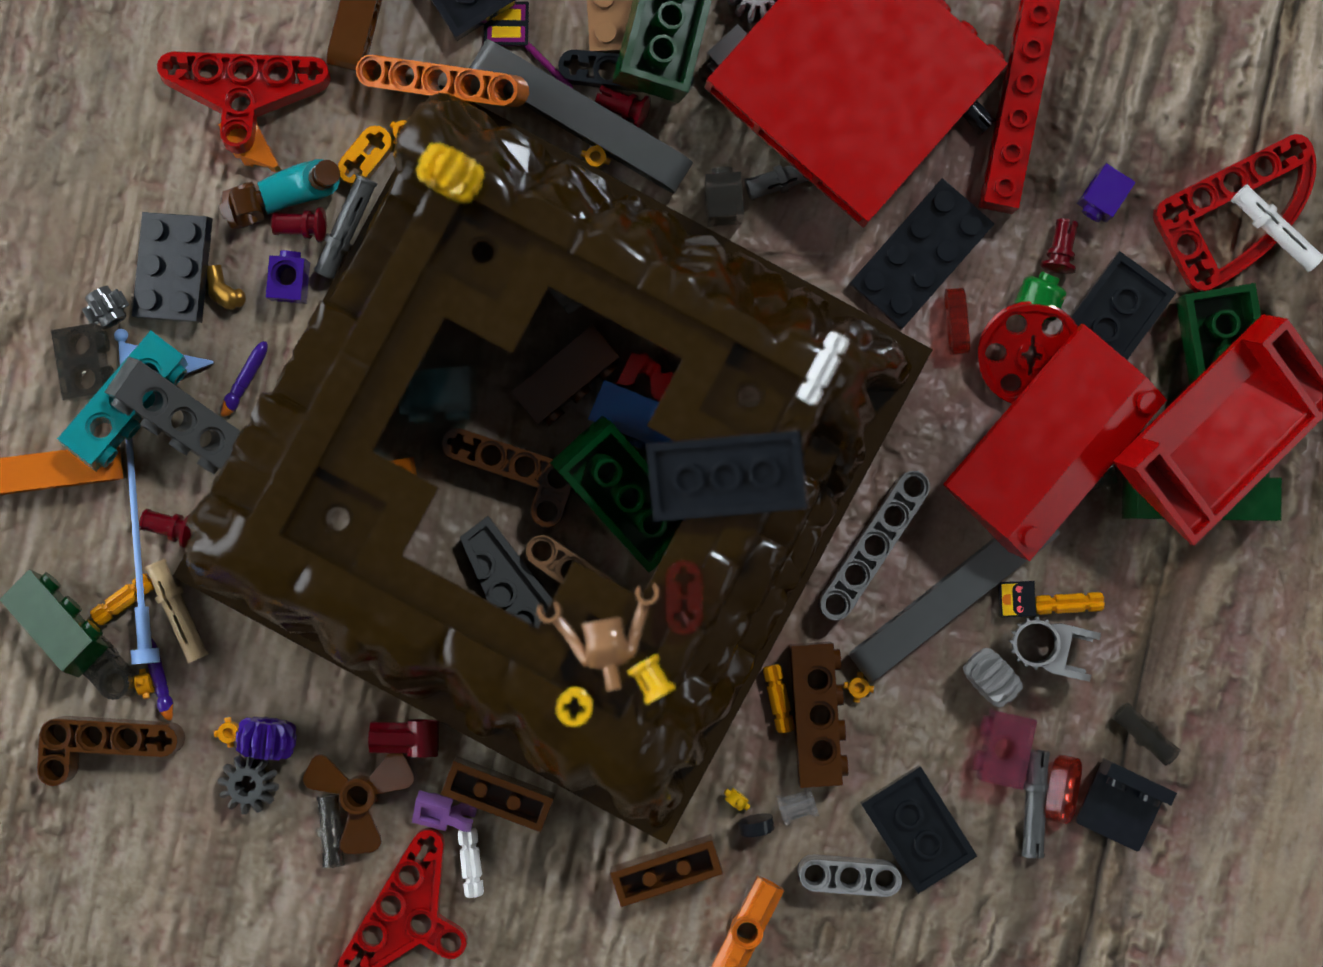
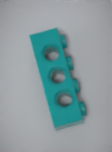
M151 330L128 356L140 360L151 369L158 371V374L174 385L179 384L187 373L185 368L188 363L184 355ZM128 357L57 438L63 447L95 472L101 466L107 467L118 454L116 448L124 439L130 440L141 427L139 421L142 418L134 412L130 416L120 412L111 405L114 399L104 393ZM152 390L143 396L142 403L144 408L151 407L155 401V394ZM102 423L112 425V430L106 437L98 438L94 436V431L98 425Z

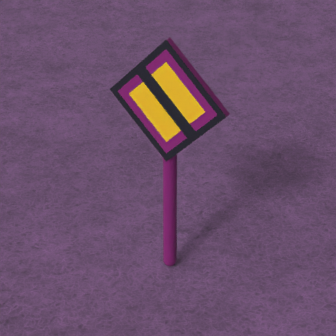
M515 1L516 4L484 24V42L486 39H489L500 46H524L557 80L573 88V85L565 80L560 72L529 42V1Z

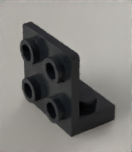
M1103 758L1075 818V822L1134 851H1140L1162 802L1171 806L1177 793Z

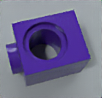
M1106 163L1097 171L1077 204L1083 208L1082 213L1091 220L1107 222L1114 217L1136 182Z
M281 250L280 256L269 255L266 286L267 299L277 302L307 304L310 262L305 258H301L300 252ZM286 268H295L297 274L295 281L290 285H283L280 279L281 273Z

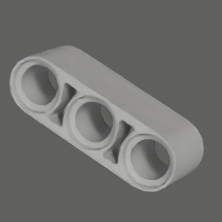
M813 854L802 858L797 867L798 877L803 887L813 892L889 897L896 894L902 885V877L896 866L884 859ZM811 865H819L823 868V875L817 881H810L805 878V870ZM848 867L856 868L858 870V878L853 883L846 884L840 880L841 872ZM882 870L893 872V880L887 886H879L875 882L876 875Z

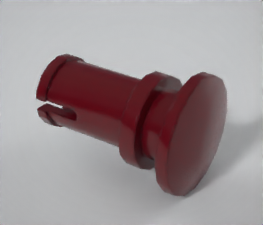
M602 85L599 89L602 94L597 93L595 102L609 111L621 115L628 122L634 120V125L641 128L650 110L651 97L646 95L641 101L638 100V95L631 94L628 96Z
M318 207L315 214L310 210H305L303 214L274 212L271 219L273 235H303L305 239H311L315 235L317 242H323L327 233L326 212L322 207Z
M1059 218L1056 220L1052 247L1047 249L1046 254L1049 260L1041 262L1043 269L1056 274H1073L1076 272V267L1070 264V261L1075 259L1073 246L1079 226L1078 222L1073 220L1071 225H1069L1070 219Z
M147 508L141 514L139 527H141L140 530L167 536L168 540L173 542L179 539V545L182 548L187 547L192 536V531L186 524L189 515L184 519L183 515L180 514L170 516Z

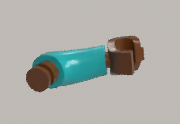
M315 159L291 166L257 182L258 191H256L252 181L225 190L222 194V203L219 205L222 217L227 219L230 228L236 230L263 221V207H265L268 215L294 205L326 198L332 195L339 186L340 169L333 161Z

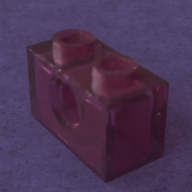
M990 708L989 716H983L980 727V736H984L982 750H976L973 759L972 769L977 771L976 777L981 781L1023 790L1037 720L1029 716ZM1001 739H1009L1011 743L1009 754L1004 757H998L995 754L996 743Z

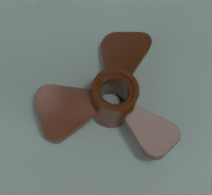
M404 753L388 754L370 777L358 775L350 780L326 755L319 754L312 758L303 777L304 784L309 789L339 794L341 806L350 813L340 840V849L345 854L371 853L380 847L382 842L381 835L369 809L377 802L379 794L406 789L413 784L415 779L414 772ZM361 786L367 791L368 799L366 803H357L352 799V787Z

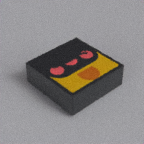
M1035 581L998 583L999 617L1036 616Z

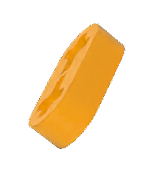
M374 125L366 128L338 163L340 177L345 183L352 186L356 179L355 174L350 178L347 177L350 172L347 165L350 162L356 165L362 157L365 160L360 165V169L363 172L361 175L369 179L393 149V140L389 132L381 126ZM382 134L384 136L382 138V142L385 145L384 148L380 150L376 147L367 155L366 152L372 145L369 138L372 135L378 138Z

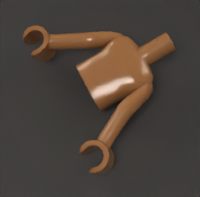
M653 583L655 595L652 600L647 601L641 595L640 586L637 587L636 597L639 603L630 626L628 641L624 634L622 617L582 624L585 638L584 646L580 637L562 617V607L558 602H554L556 614L553 618L549 619L544 615L542 604L537 608V615L541 621L553 623L582 665L589 666L592 669H603L606 691L622 689L618 666L627 663L629 659L635 656L649 607L659 600L660 589Z

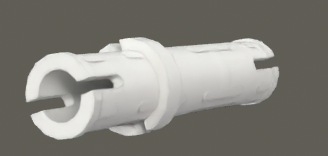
M1248 184L1244 185L1233 196L1231 201L1253 220L1252 225L1257 229L1261 227L1298 261L1307 272L1312 271L1323 260V253L1321 254L1276 212L1278 208L1273 203L1268 205Z

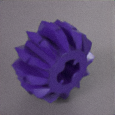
M255 716L253 718H245L239 722L238 731H236V751L245 757H253L254 759H287L291 757L294 746H296V726L287 720H280L278 718Z

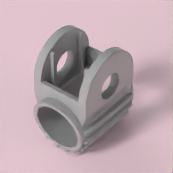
M1035 617L1034 620L1025 618L1024 623H1017L1018 628L1015 631H1011L1013 634L1012 640H1009L1013 646L1011 652L1017 655L1016 660L1018 662H1024L1026 668L1033 666L1037 670L1038 667H1042L1050 673L1090 682L1091 674L1086 673V670L1066 665L1072 637L1093 642L1094 639L1100 640L1101 633L1061 623L1049 624L1048 619L1041 621L1039 617ZM1031 624L1046 626L1054 637L1053 651L1046 659L1035 662L1023 658L1017 648V639L1020 632Z

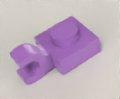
M419 790L415 801L412 823L446 831L447 825L456 827L460 831L470 832L473 819L465 818L464 816L475 817L477 808L465 803L452 806L453 799Z

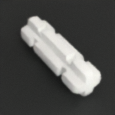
M831 332L828 334L823 344L825 349L823 351L820 350L806 376L809 379L808 382L803 383L798 392V398L807 404L817 405L824 393L821 389L827 387L841 361L838 358L839 355H844L849 345V340L839 333Z
M472 828L470 832L459 830L458 842L459 845H462V849L459 850L462 878L466 879V882L463 884L464 895L467 898L480 897L484 893L483 880H480L482 875L479 847H476V843H478L477 829Z

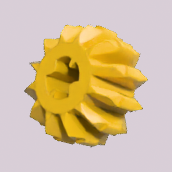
M443 143L430 144L427 151L423 152L416 169L420 181L426 183L428 187L436 190L437 193L445 195L447 198L463 203L471 202L474 195H477L485 176L481 165L475 163V160Z

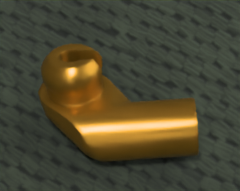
M221 265L208 266L207 288L210 298L225 309L234 310L235 307H242L246 302L244 291L240 288L234 290L225 284Z

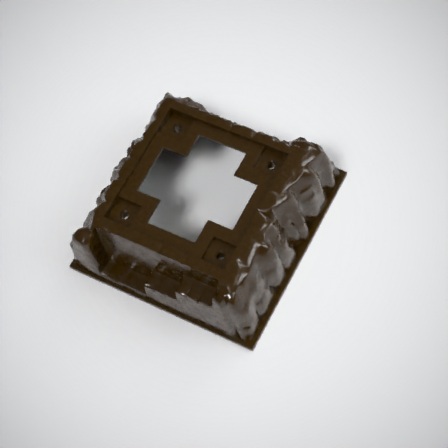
M441 84L439 86L441 90L445 87ZM440 92L430 96L425 103L419 104L396 134V146L393 154L396 164L395 169L323 301L320 300L308 321L306 330L292 350V357L284 365L274 390L261 393L252 411L250 423L241 429L232 446L230 458H228L223 468L215 477L210 493L203 497L187 518L186 524L192 531V536L173 577L667 844L933 349L475 102L464 101L451 94ZM443 143L450 148L453 147L455 150L475 160V163L481 165L485 176L481 182L482 186L477 195H474L471 202L463 203L447 198L445 195L437 193L436 190L428 187L426 183L420 181L416 172L419 165L418 161L423 152L427 151L430 144ZM481 245H490L494 248V256L487 263L475 261L474 253ZM548 287H551L683 359L647 424L649 428L673 441L801 430L809 507L807 509L683 519L642 595L644 600L649 601L655 595L653 583L660 589L659 600L649 607L635 656L629 659L627 663L618 666L622 689L606 691L603 672L582 665L569 643L553 623L541 621L537 628L404 556L439 487L374 453L373 450L445 317L513 354ZM831 332L839 333L849 340V345L844 355H839L838 358L841 361L827 387L821 389L824 393L817 405L807 404L798 398V392L802 384L808 382L809 379L806 376L820 350L823 351L825 349L823 344L828 334ZM753 387L758 391L760 401L756 406L745 407L741 404L738 395L742 388ZM338 508H343L349 515V523L342 530L336 529L331 522V516ZM573 561L545 616L549 619L555 616L554 602H558L562 607V617L580 637L584 646L585 638L582 624L622 617L624 634L628 641L630 626L639 601L635 593ZM658 654L660 658L658 661L659 666L669 683H674L676 688L646 705L644 692L636 678L629 676L627 671L653 655ZM571 687L585 689L593 702L590 717L579 726L564 724L559 719L556 711L560 695ZM572 697L570 703L564 704V707L570 708V714L574 716L578 715L580 709H585V706L579 705V698Z

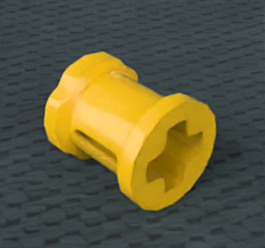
M658 654L653 655L627 671L629 676L636 678L644 692L646 705L676 688L674 683H669L659 666L658 661L660 658Z
M569 688L560 695L556 706L559 719L569 726H579L585 723L592 711V698L583 688ZM572 697L579 698V705L585 706V709H580L578 715L575 716L570 714L571 710L569 707H564V704L570 703Z

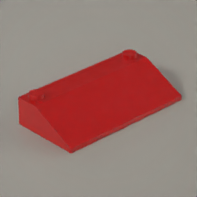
M1262 314L1113 462L1131 486L1185 540L1195 546L1323 419V368L1287 318Z
M1080 324L943 483V486L1008 552L1031 561L1112 466L1113 460L1129 446L1167 399L1142 372L1085 324Z

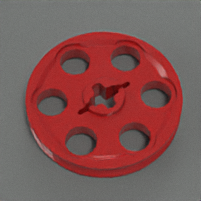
M1025 301L1002 309L987 323L979 340L978 362L985 383L994 394L1012 404L1078 328L1077 324L1066 312L1054 305L1045 306ZM1012 315H1021L1026 319V327L1022 331L1012 332L1006 327V321ZM1049 317H1056L1062 321L1061 330L1054 335H1049L1042 330L1043 321ZM1032 335H1034V347L1041 356L1034 357V361L1031 363V373H1028L1029 364L1027 358L1021 354L1022 352H1028L1031 346ZM993 343L1002 344L1006 349L1005 356L997 361L990 360L985 354L987 347ZM1005 375H1017L1021 379L1020 386L1013 391L1003 389L1001 380Z

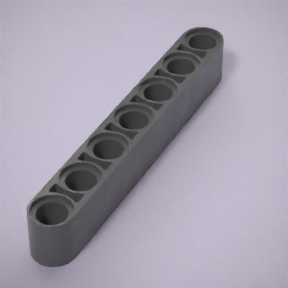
M486 39L469 67L471 69L522 77L529 86V96L523 104L524 106L589 145L596 146L597 144L601 146L606 155L671 193L677 191L693 164L689 158L489 39ZM509 81L504 86L503 93L511 97L514 88Z
M1058 529L1054 532V534L1049 538V540L1043 545L1041 549L1047 546L1060 534ZM993 538L856 646L848 656L870 683L875 681L1027 560L1008 552Z

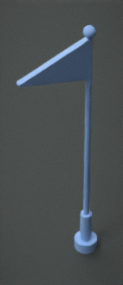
M118 329L114 333V338L118 342L120 365L137 347V345L125 343L128 339V332L125 329ZM184 355L188 363L185 368L187 369L186 375L214 364L212 360ZM131 438L130 440L125 439L138 601V607H134L137 650H130L131 665L160 662L159 648H152L149 606H145L133 438Z

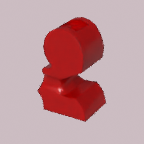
M632 352L617 385L625 388L634 386L638 376L646 375L651 380V398L660 402L675 373L661 374V365L656 363L647 353L640 355Z

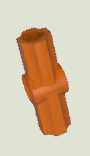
M756 876L738 914L732 919L731 928L711 967L747 966L755 948L761 943L763 932L785 891L782 887L766 878ZM746 922L754 924L757 928L756 933L750 938L739 936L737 929L741 924Z

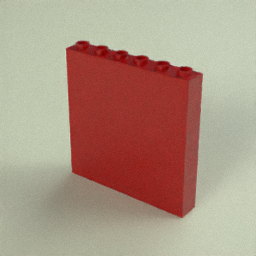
M777 0L707 78L705 89L864 228L999 76L1008 63L1004 60L1003 53L992 44L987 45L977 36L976 29L970 23L964 20L960 22L951 14V8L944 0Z

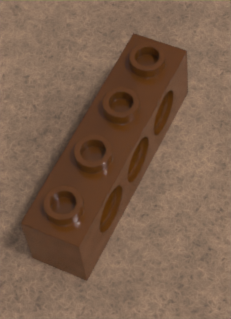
M831 641L789 644L798 785L800 788L843 785L842 776H848L847 755H841L840 741H846L845 720H839L838 706L844 705L842 684L836 685L835 670H841L840 649H834V643ZM815 669H821L826 674V682L820 688H812L807 682L809 673ZM816 705H825L828 708V718L822 723H814L810 719V711ZM819 740H826L831 744V751L824 758H817L812 754V747Z

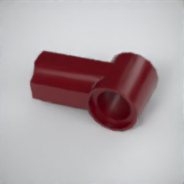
M411 719L408 722L371 721L368 731L369 753H407L409 757H437L439 750V721L432 719Z

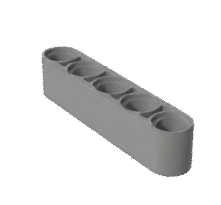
M908 471L896 479L818 599V608L825 617L831 620H842L850 614L930 491V482L928 477L922 472ZM908 477L917 478L921 484L920 493L915 497L908 496L904 491L903 484ZM890 506L897 507L902 514V519L896 526L888 525L884 519L885 510ZM872 535L878 536L882 541L881 552L874 556L869 555L865 550V541ZM851 565H858L863 571V578L856 585L849 584L845 578L846 569ZM833 594H839L844 600V607L837 614H831L826 609V600Z

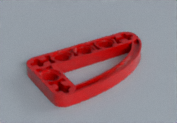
M1301 134L1290 135L1181 190L1156 205L1153 210L1154 223L1186 285L1191 290L1203 292L1219 286L1252 265L1277 243L1265 232L1243 253L1226 265L1218 268L1194 220L1230 202L1237 193L1230 192L1225 188L1223 183L1225 175L1228 173L1238 175L1241 179V188L1248 184L1254 190L1298 168L1294 191L1280 214L1292 226L1310 197L1316 177V155L1312 143L1307 137ZM1291 144L1294 147L1298 145L1301 147L1302 151L1298 154V158L1294 155L1281 162L1278 155L1288 151L1291 148ZM1258 158H1267L1271 162L1272 172L1269 176H1261L1256 172L1255 162ZM1196 189H1204L1209 193L1210 203L1207 207L1200 208L1194 204L1192 196ZM1183 203L1185 204L1187 210L1174 217L1176 223L1171 219L1165 220L1162 214L1166 212V205L1169 209H1174ZM1181 236H1189L1194 240L1195 250L1192 254L1186 255L1179 251L1177 242ZM1201 254L1203 260L1196 263L1201 271H1209L1210 276L1206 279L1207 285L1203 281L1196 282L1194 276L1198 274V269L1195 263L1188 267L1185 262L1193 260Z

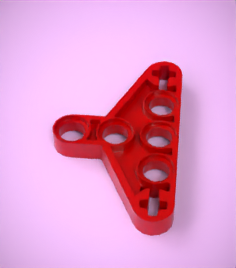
M174 51L162 55L157 63V71L165 85L222 114L220 136L226 149L235 154L245 153L252 148L255 141L257 117L320 93L329 86L331 80L325 61L318 57ZM213 64L219 68L217 74L211 78H205L200 75L201 69L206 65ZM179 65L180 69L175 71V75H170L169 71L173 69V66ZM190 65H192L194 80H190L191 77L188 71H191ZM241 66L253 68V74L247 79H238L234 75L235 71ZM276 67H284L289 71L288 75L282 80L276 81L269 77L270 72ZM296 68L299 69L297 76L300 83L295 84L296 75L294 69ZM312 70L319 71L315 80H309L308 77L312 74ZM238 97H245L250 100L249 106L243 111L232 109V102ZM235 129H243L247 132L246 138L239 143H233L228 140L230 132Z
M425 828L420 830L413 838L340 957L338 967H349L350 964L346 962V959L352 961L361 948L367 952H375V954L370 958L369 954L366 953L360 962V967H384L419 944L424 945L446 959H455L465 951L468 943V936L465 930L439 914L445 840L438 830ZM429 836L435 838L433 845L437 847V851H428L423 861H430V864L425 868L420 860L409 857V854L412 852L417 857L423 848V844L419 841L420 838L426 840ZM406 865L415 866L420 873L419 880L414 884H407L400 877V871ZM388 895L396 896L401 902L400 911L396 914L386 913L382 908L384 897ZM425 914L430 918L431 928L427 932L420 933L413 928L412 918L415 915ZM371 925L379 927L383 933L382 941L378 944L368 943L363 935L366 927ZM448 932L456 933L461 939L460 948L455 951L446 950L442 945V936ZM357 943L361 948L354 947V944Z

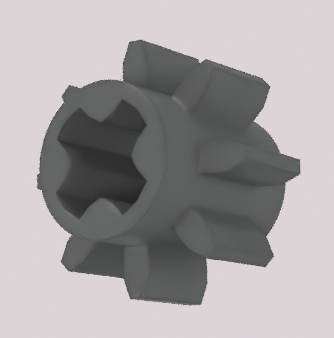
M103 286L85 297L89 306L83 308L82 311L90 324L96 326L100 323L103 329H108L126 318L122 309L128 307L129 303L122 291H118V289L111 291L109 286Z

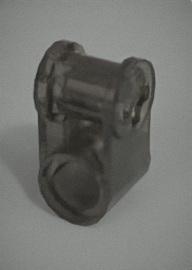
M102 635L100 638L109 648L83 675L90 680L105 698L111 700L128 698L136 692L134 684L136 673L119 655L114 645ZM116 674L121 675L125 682L124 689L120 693L115 691L112 686V680Z

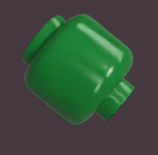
M1041 271L1038 277H1025L1015 303L1031 301L1032 304L1054 305L1061 309L1067 293L1064 288L1058 286L1059 278ZM1049 317L1043 321L1042 325L1044 326L1046 321L1053 322L1057 318Z

